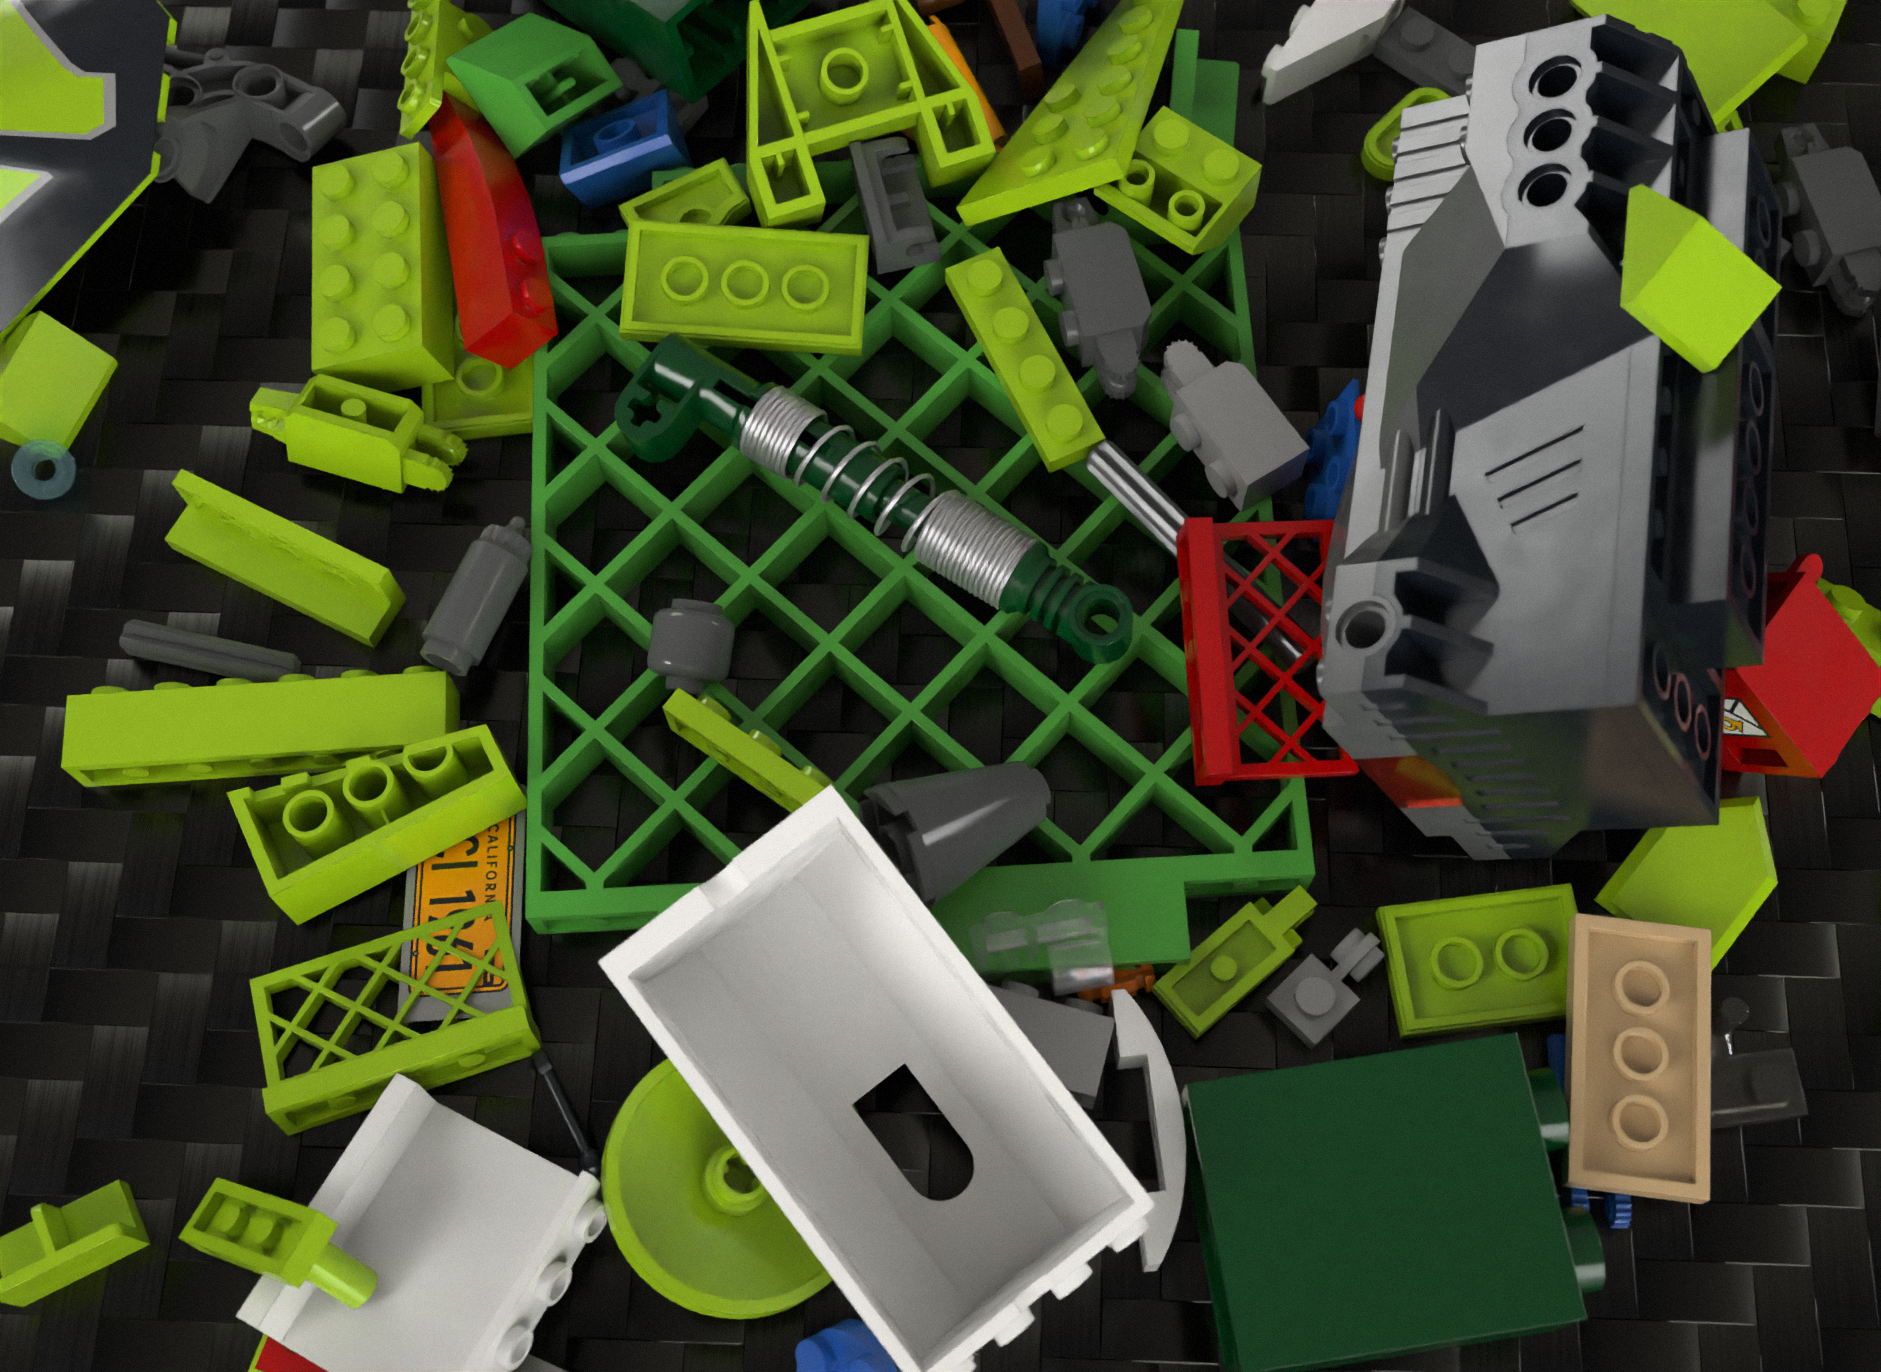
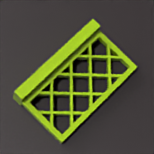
M502 900L489 902L249 980L268 1087L262 1089L265 1112L288 1136L373 1108L396 1073L418 1083L426 1091L532 1056V1053L543 1048L539 1028L533 1020L521 967L520 969L518 968ZM492 915L497 938L483 960L451 946L466 922ZM454 927L445 942L429 936V934ZM417 938L439 948L438 953L419 981L395 970L401 961L402 943ZM499 948L505 971L490 965ZM446 952L478 967L458 999H454L426 985ZM384 958L381 963L378 962V961H376V960H379V959ZM362 966L374 972V974L355 1002L332 991L345 970ZM486 971L508 982L513 1005L490 1013H483L465 1003ZM320 979L318 983L313 982L314 980ZM388 979L397 984L401 981L414 988L394 1020L369 1009ZM299 986L311 992V994L290 1023L274 1015L271 994ZM421 992L452 1006L438 1030L422 1035L407 1028L410 1022L403 1023ZM325 1000L348 1011L329 1041L305 1030ZM460 1011L474 1017L460 1022L462 1019H456ZM362 1018L386 1029V1032L373 1051L356 1056L342 1049ZM277 1028L284 1031L280 1039H278ZM400 1037L406 1039L397 1043ZM298 1039L322 1050L308 1072L288 1079L285 1078L283 1061ZM336 1058L342 1060L340 1062L332 1064Z

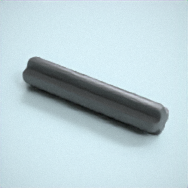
M137 619L125 623L123 633L119 639L120 647L128 655L227 677L247 679L254 683L278 682L281 676L300 674L302 669V663L292 653Z

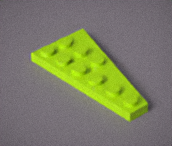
M1121 0L957 205L956 210L966 227L1125 178L1184 0Z

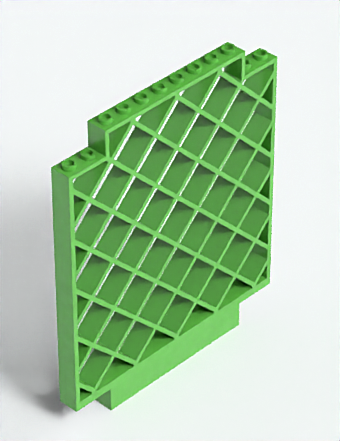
M996 152V153H995V155H994V157H993L991 163L993 162V160L997 157V155H998L1000 152ZM914 154L930 219L940 247L941 261L916 266L890 292L867 274L862 356L825 354L818 360L807 352L756 350L796 381L789 389L791 392H794L816 407H820L824 403L868 440L876 441L880 445L882 456L886 459L903 457L907 461L909 473L914 477L926 473L932 475L935 481V494L938 496L946 491L957 490L966 497H969L971 501L974 500L982 507L985 506L987 510H991L992 513H996L997 516H1001L1003 520L1006 519L1008 523L1011 522L1013 526L1028 532L1029 536L1033 535L1035 539L1038 538L1040 542L1049 548L1050 557L1057 561V568L1063 564L1070 568V576L1074 573L1080 574L1084 577L1083 585L1088 581L1095 584L1098 583L1079 569V567L1124 519L1128 520L1177 559L1087 469L1086 463L1088 458H1084L1061 469L1100 498L1103 503L1058 550L1054 549L999 505L1042 459L996 374L992 372L993 368L979 343L977 342L966 352L917 312L946 284V268L991 250L986 244L1021 210L968 227L965 226L963 221L957 224L926 199L965 197L983 173L931 188L919 154ZM850 158L843 161L813 162L826 204L845 203L815 232L864 235L866 228L852 179ZM733 164L729 167L749 198L752 210L750 214L733 226H741L747 221L754 227L762 228L746 182V164ZM677 167L668 171H652V190L697 169ZM1071 194L1029 208L1053 225L1052 204L1061 201H1071L1078 197ZM1101 199L1102 215L1094 210L1100 224L1112 221L1126 228L1147 296L1156 302L1151 307L1152 317L1149 320L1148 343L1140 353L1139 360L1180 320L1232 359V362L1244 364L1257 380L1239 225L1221 247L1206 251L1181 275L1142 246L1173 243ZM806 226L793 229L800 231H811ZM621 229L607 234L581 235L573 232H564L553 237H541L558 332L559 313L576 327L559 343L558 333L534 352L531 545L533 550L530 575L525 918L538 935L642 929L695 887L704 884L688 883L626 887L682 828L687 830L726 866L743 852L699 813L735 775L733 772L709 756L674 791L621 744L672 692L665 689L667 677L657 675L648 668L597 720L591 718L555 686V665L605 616L646 652L649 651L652 624L623 599L679 544L684 546L731 586L713 604L723 607L721 616L731 620L735 628L757 608L810 653L753 712L720 683H705L703 694L722 705L731 715L729 722L747 735L752 729H756L772 739L783 751L781 758L795 768L801 770L804 765H808L827 777L860 822L859 803L857 800L913 741L949 772L985 766L932 722L985 665L1048 716L1005 763L1021 761L1030 769H1033L1068 732L1133 786L1131 791L1081 845L1076 843L1047 817L1025 835L1057 863L983 867L940 902L928 909L985 984L1001 985L1003 981L1018 983L1073 981L1075 973L1081 969H1084L1085 973L1089 974L1094 972L1093 967L1109 966L1110 971L1136 970L1135 965L1152 964L1155 976H1162L1175 965H1189L1191 961L1186 898L1290 893L1299 885L1307 892L1315 876V865L1304 778L1279 779L1281 793L1248 831L1241 836L1172 780L1175 774L1193 756L1191 726L1153 764L1088 711L1137 657L1188 697L1185 652L1160 633L1181 611L1179 577L1141 617L1133 612V635L1128 651L1114 662L1096 664L1079 684L1067 694L1006 644L1030 619V612L1026 615L1018 611L1006 614L1000 610L984 626L927 579L933 570L915 559V548L904 559L901 558L855 519L849 520L847 517V507L834 499L827 503H822L820 499L821 491L808 483L796 487L794 485V478L784 480L767 468L744 456L733 447L732 439L729 435L704 420L698 428L726 451L671 502L625 463L634 453L627 444L616 421L596 439L558 407V396L605 352L634 375L651 354L638 341L621 340L619 329L623 284L596 308L561 279L565 277L624 274L628 229ZM1008 262L1050 339L1080 361L1076 347H1066L1062 338L1059 325V311H1064L1060 295L1051 296L1049 294L1045 276L1035 283ZM1221 276L1226 307L1206 293ZM892 336L943 375L897 422L846 382ZM698 345L728 364L744 349ZM1140 363L1137 373V388L1135 393H1131V397L1127 398L1171 431L1170 419L1173 402L1167 395L1168 391L1163 390L1164 386L1161 384V378ZM1094 365L1087 366L1090 370L1076 383L1090 411L1105 396V390L1101 389L1102 383L1099 382ZM660 393L655 398L656 404L662 399L675 408L678 405ZM968 395L1022 437L977 485H974L922 443ZM1171 431L1138 467L1158 485L1189 451L1184 450L1179 445ZM557 440L577 456L558 475ZM873 447L870 448L871 450H873V451H875V452L877 453V451H876L875 448H873ZM754 473L803 515L749 568L700 527L699 524L743 481ZM927 479L919 480L930 489V482ZM607 481L653 521L595 576L556 542V529ZM1271 495L1245 511H1239L1229 523L1274 521ZM828 535L882 579L871 593L830 634L825 632L775 590ZM1264 539L1272 547L1277 545L1276 539ZM1245 540L1222 541L1223 551L1231 557ZM1253 548L1256 568L1265 557ZM1270 563L1254 581L1279 606L1283 607L1280 570ZM1238 564L1248 575L1251 574L1249 571H1247L1245 568H1243L1240 564ZM556 573L578 592L557 614ZM905 600H908L964 647L911 703L853 655ZM1105 614L1090 617L1108 633L1118 626L1112 617ZM1263 644L1259 651L1286 673L1289 668ZM1249 660L1234 676L1235 689L1246 697L1266 673ZM833 674L892 722L836 782H833L777 733ZM1268 676L1270 691L1276 682ZM1281 688L1270 701L1272 720L1291 737L1298 729L1295 699ZM1236 706L1239 726L1247 715ZM556 714L580 736L554 761V718ZM1254 721L1239 736L1243 742L1268 762L1282 747ZM1287 752L1279 762L1299 761ZM606 758L660 807L594 873L553 835V812ZM1150 802L1154 803L1214 853L1207 855L1098 861ZM1284 819L1287 850L1255 852ZM553 860L584 889L553 891Z

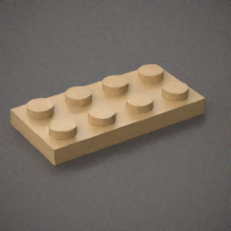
M1575 913L1569 920L1564 1099L1569 1119V1143L1567 1148L1562 1150L1561 1186L1703 1204L1710 1200L1711 929Z

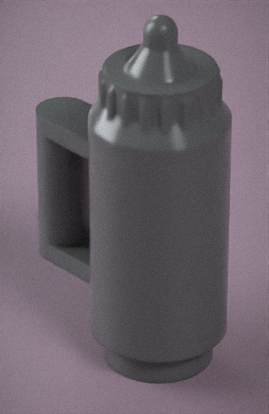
M513 517L509 525L505 527L495 524L488 525L484 528L479 539L470 544L421 635L425 643L420 654L434 666L457 676H466L471 666H478L528 573L527 563L532 555L533 547L522 535L525 527V520L522 517Z

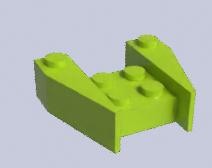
M759 0L749 2L747 19L746 182L762 228L793 230L820 222L826 200L811 157L849 146L851 142H863L911 127L931 188L984 173L996 153V149L978 95L908 0H868L869 2L772 30H768Z

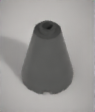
M1013 761L877 784L863 792L869 798L859 802V814L861 824L926 908L930 909L1042 823L1047 814L1046 805H1049L1051 802V794L1045 778L1037 769H1030L1021 761Z

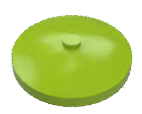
M668 1058L651 1070L637 1084L620 1108L612 1123L602 1157L601 1190L604 1210L610 1230L628 1263L643 1280L667 1299L689 1310L718 1318L750 1319L773 1315L806 1301L833 1280L831 1275L672 1061ZM852 1104L851 1106H852V1107L854 1108V1110L858 1113L857 1109H856L855 1106Z

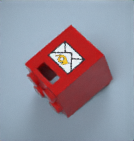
M1800 554L1786 572L1768 573L1764 665L1726 668L1722 769L1725 771L1823 778L1828 769L1837 761L1839 753L1862 720L1871 712L1873 704L1881 694L1880 667L1815 584L1823 572V562L1817 554Z

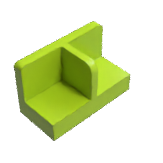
M118 1179L61 1208L46 1203H40L32 1207V1222L0 1237V1273L2 1275V1278H0V1302L24 1307L150 1245V1240L129 1183Z

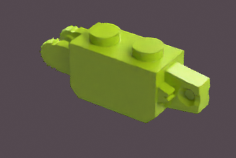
M318 374L310 378L300 394L260 387L250 401L249 410L251 411L253 429L271 435L287 445L288 461L400 494L404 492L408 484L423 489L429 488L431 491H444L445 488H448L454 475L448 465L452 467L454 465L459 466L468 451L466 448L467 444L463 443V439H460L458 435H453L451 432L446 433L443 429L424 424V412L412 400L324 374Z

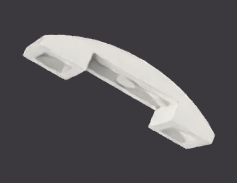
M1125 989L1111 990L1108 1010L1109 1017L1115 1019L1112 1040L1116 1070L1143 1067L1159 1192L1147 1193L1156 1206L1144 1215L1150 1227L1138 1239L1143 1272L1157 1271L1172 1241L1183 1199L1186 1177L1184 1118L1171 1066L1151 1023Z

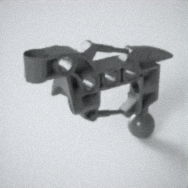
M166 48L163 73L170 77L165 122L156 124L153 151L160 154L161 158L159 174L155 177L154 181L162 183L174 177L191 196L209 204L219 192L252 138L284 151L295 160L308 161L346 126V114L339 102L329 92L321 87L311 86L292 77L275 66L258 64L251 61H231L227 51L222 48L211 49L205 55ZM168 65L177 66V67H182V68H187V69H183L182 71H178V70H176V69H174V68H172V67H170V66H168Z

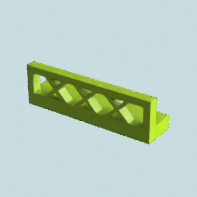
M184 469L180 470L171 483L188 504L165 537L166 542L172 549L375 649L407 599L388 568Z

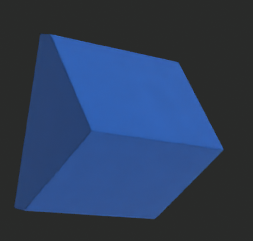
M667 88L563 128L559 176L563 184L590 211L651 188L652 171H668L677 167L694 168Z

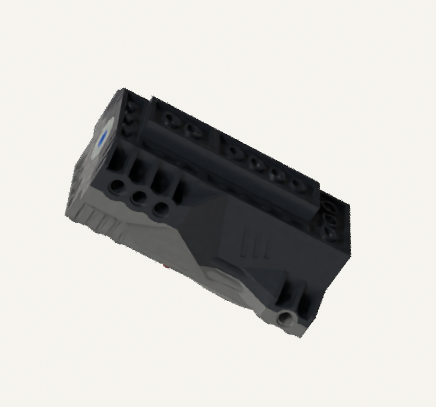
M1602 14L1476 45L1473 74L1468 75L1466 78L1465 95L1402 109L1401 134L1395 137L1392 142V157L1395 165L1394 186L1388 187L1385 194L1386 210L1388 213V235L1381 238L1379 242V260L1382 270L1366 393L1359 396L1353 406L1355 417L1362 422L1361 433L1335 516L1323 578L1320 622L1323 658L1320 659L1317 666L1318 689L1320 695L1326 700L1322 727L1426 837L1451 836L1473 860L1550 858L1581 830L1719 825L1726 668L1764 665L1779 292L1715 370L1706 373L1700 372L1620 306L1630 188L1643 184L1701 215L1779 285L1783 206L1750 127L1718 133L1692 71L1689 70L1682 49L1672 44L1671 40L1651 32L1645 33L1636 29L1635 25L1611 15Z

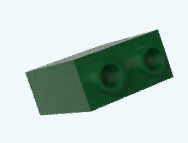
M1517 1032L1187 1083L1180 1096L1186 1138V1170L1225 1372H1302L1551 1332L1588 1319L1581 1293L1600 1291L1604 1287L1605 1262L1602 1245L1593 1218L1585 1206L1575 1205L1560 1208L1547 1152L1565 1150L1568 1146L1569 1119L1567 1107L1559 1081L1549 1067L1526 1070Z

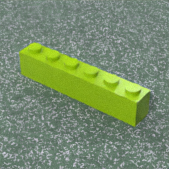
M412 666L406 668L403 674L378 675L368 670H349L342 673L341 678L316 679L305 674H287L281 676L278 682L254 683L242 678H225L217 681L216 686L191 687L179 682H163L156 684L154 690L129 691L116 686H101L92 689L91 694L67 695L61 768L84 787L295 774L305 771L307 773L334 771L345 768V761L369 754L373 760L403 752L404 745L460 731V692L447 671H441L431 666Z

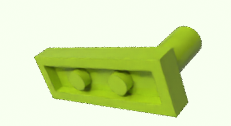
M218 1177L178 1237L199 1251L300 1289L303 1282L307 1280L350 1308H357L363 1305L374 1292L378 1281L376 1271L329 1241L339 1224L320 1211Z

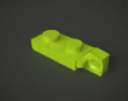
M1301 885L1297 886L1274 907L1264 897L1254 904L1250 901L1191 952L1189 965H1175L1152 986L1151 991L1196 1040L1293 956L1295 949L1303 942V939L1294 930L1314 913L1313 909L1318 905L1317 902Z

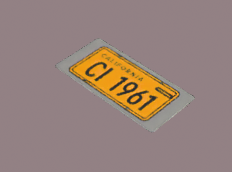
M520 784L521 787H522V789H523V791H524V793H525V795H526V797H527V788H526V786L523 785V784ZM526 809L407 869L403 930L489 902L502 900L518 968L520 969ZM492 915L466 922L451 946L483 960L497 938ZM454 927L429 934V936L445 942ZM419 938L402 943L400 972L419 981L438 953L439 948ZM499 948L490 965L505 971ZM446 952L426 985L454 999H458L478 967ZM485 971L465 1004L483 1013H490L513 1005L508 982ZM401 981L399 982L398 1012L414 989ZM421 992L403 1023L444 1020L452 1006ZM460 1011L456 1019L474 1017Z

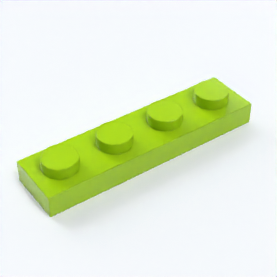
M996 247L946 268L945 282L1048 472L1052 473L1087 458L1094 448L1103 441H1106V438L1000 248Z

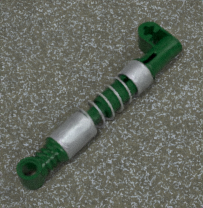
M676 332L668 334L658 343L622 391L615 404L614 417L631 451L642 460L663 462L673 458L682 450L704 420L729 435L732 439L733 447L744 456H747L784 480L794 478V485L796 487L808 483L821 491L820 499L822 503H827L834 499L847 507V517L849 520L860 515L873 524L876 523L874 528L876 536L885 532L891 522L907 531L901 545L902 552H907L916 542L914 555L918 562L920 561L923 565L926 564L928 568L941 574L944 578L947 577L949 581L952 580L954 584L963 587L964 590H968L970 594L973 593L974 596L994 606L997 610L1000 609L1006 614L1018 611L1026 615L1030 612L1029 618L1036 623L1044 619L1043 627L1049 631L1057 628L1056 634L1071 643L1074 651L1083 660L1094 664H1109L1120 659L1129 649L1133 635V607L1128 597L1121 590L1107 584H1095L1091 581L1083 585L1084 577L1080 574L1074 573L1070 576V568L1063 564L1057 568V561L1050 557L1049 548L1040 542L1038 538L1035 539L1033 535L1029 536L1028 532L1013 526L1011 522L1008 523L1006 519L1003 520L1001 516H997L996 513H992L991 510H987L985 506L982 507L974 500L971 501L969 497H966L957 490L946 491L935 498L934 477L929 473L917 475L908 481V465L903 457L886 459L882 456L880 445L876 441H868L861 444L855 440L854 430L849 425L831 426L828 422L827 413L824 410L786 389L783 385L780 386L775 382L761 384ZM660 393L678 405L675 408L662 399L656 404L655 398ZM841 430H846L850 434V436L841 432ZM872 446L876 449L877 453L868 447ZM899 462L903 466V468L896 465L895 463ZM921 479H927L930 482L929 496L912 485ZM1105 614L1112 617L1118 626L1106 635H1096L1089 632L1084 627V623L1092 616Z

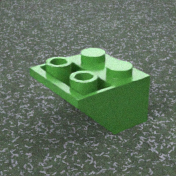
M531 12L456 52L446 60L514 159L561 132L563 128L574 124L592 113L623 86V83L589 35Z

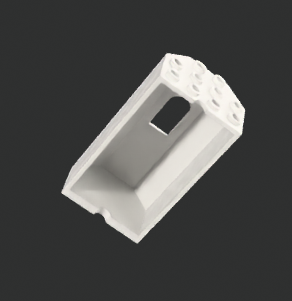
M829 785L737 855L719 874L706 883L695 887L598 961L599 965L902 1372H972L977 1366L973 1361V1353L992 1338L1001 1347L1014 1339L1034 1321L1035 1318L1028 1306L1049 1289H1051L1057 1299L1063 1298L1092 1274L1093 1271L1086 1263L1089 1259L1107 1245L1109 1248L1112 1247L1116 1253L1121 1251L1150 1227L1144 1215L1156 1206L1154 1201L832 785ZM904 1063L971 1151L974 1162L971 1181L965 1190L954 1198L939 1201L919 1194L851 1106Z

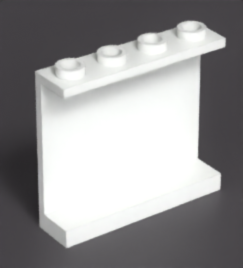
M396 1073L308 1206L320 1211L339 1224L329 1240L331 1243L376 1271L378 1281L374 1292L363 1305L357 1308H350L307 1280L298 1289L262 1275L236 1317L328 1372L512 1371L524 1361L533 1343V1330L546 1308L557 1303L565 1293L571 1280V1267L584 1245L595 1240L607 1222L601 1183L593 1175L583 1170L578 1177L436 1102L418 1083Z

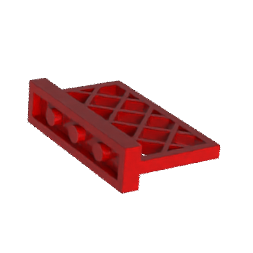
M1212 517L1186 518L1176 535L1195 786L1221 785L1225 781L1354 776L1359 772L1358 759H1352L1339 744L1340 760L1317 761L1297 743L1299 738L1316 719L1323 723L1326 700L1323 699L1319 704L1295 683L1291 677L1310 655L1317 661L1323 658V650L1320 646L1322 637L1320 633L1313 640L1285 614L1304 593L1308 594L1322 606V589L1314 582L1321 574L1324 578L1335 519L1213 523ZM1293 538H1319L1321 564L1309 578L1280 553ZM1264 539H1281V541L1275 547H1272ZM1245 540L1265 558L1244 580L1224 562L1222 541ZM1270 563L1300 587L1280 610L1251 586L1253 581ZM1226 581L1236 589L1228 599ZM1241 595L1270 619L1269 623L1251 643L1229 625L1228 609ZM1275 625L1280 627L1305 649L1286 673L1256 648ZM1231 643L1242 652L1233 663ZM1247 657L1276 682L1256 706L1238 692L1234 686L1233 672ZM1281 688L1311 713L1291 737L1261 712ZM1236 706L1247 715L1239 726ZM1252 721L1282 746L1268 763L1241 764L1239 736ZM1289 752L1299 762L1279 761Z

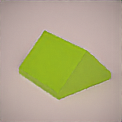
M1639 184L1630 188L1628 195L1620 306L1700 372L1706 373L1715 370L1782 287L1701 215L1643 184Z
M41 310L24 317L0 343V439L62 461L117 368L118 362L115 358Z

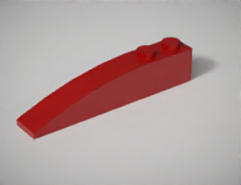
M443 90L442 103L428 122L464 348L470 353L512 370L559 333L545 261V251L530 197L511 153L483 113H479Z

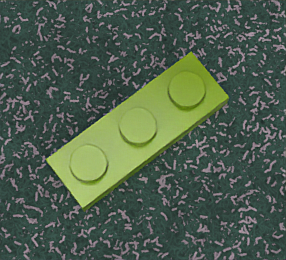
M678 687L662 707L672 731L792 814L829 785H832L835 789L833 783L813 767L804 765L801 770H798L782 759V749L762 732L752 729L747 735L729 722L731 719L729 712L717 701L705 694H700L695 699Z

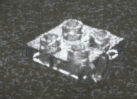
M1066 899L1050 905L1046 912L1020 916L1015 911H1002L984 917L981 920V924L969 926L970 947L975 971L985 984L1000 988L1003 981H1013L1028 986L1050 982L1054 996L1114 986V969L1108 943L1109 925L1103 901L1086 904L1085 900ZM1045 945L1051 970H1048L1049 977L1044 976L1043 970L1012 972L1014 970L1009 969L1022 966L1018 951L1021 949H1025L1028 965L1038 963V946ZM989 955L993 956L995 971L1004 973V978L989 981Z

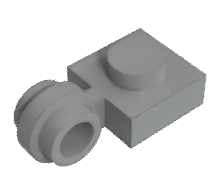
M1356 927L1329 955L1338 963L1332 971L1311 953L1266 998L1264 1004L1313 1050L1361 1000L1342 981L1350 975L1356 982L1360 983L1382 961L1386 955L1377 947L1381 941L1371 932L1365 936Z

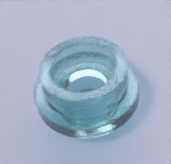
M38 439L26 443L16 452L12 461L11 471L14 482L21 491L36 499L49 500L63 495L71 488L76 477V464L71 453L59 443L47 439ZM42 460H52L56 467L54 476L47 481H40L35 476V467Z

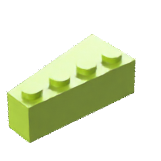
M487 724L404 745L403 752L373 760L369 754L345 761V768L310 776L305 771L281 778V785L254 792L250 787L226 792L270 898L297 926L527 808V797L507 756Z

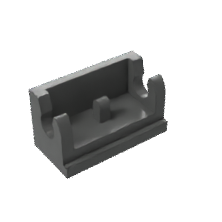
M891 137L861 144V141L849 143L852 179L866 232L869 235V243L878 274L941 261L940 247L930 219L914 154L884 159L892 154H902L909 151L907 139L902 137Z

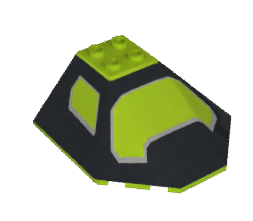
M0 0V343L159 174L161 155L153 151L156 124L165 122L170 85V77L163 73L166 45L175 44L177 21L159 0Z

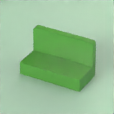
M1177 29L1168 108L1233 147L1239 64L1229 61L1197 59L1199 31Z

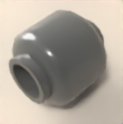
M676 598L672 600L671 608L661 609L655 614L647 665L653 673L667 677L666 690L676 691L679 687L688 694L700 695L704 693L705 683H719L727 677L730 668L735 626L731 620L721 616L722 606L704 601Z

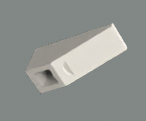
M1315 0L1311 7L1303 5L1291 24L1289 30L1290 38L1284 47L1276 44L1265 60L1261 76L1267 78L1262 102L1272 105L1374 53L1376 42L1401 14L1404 0Z

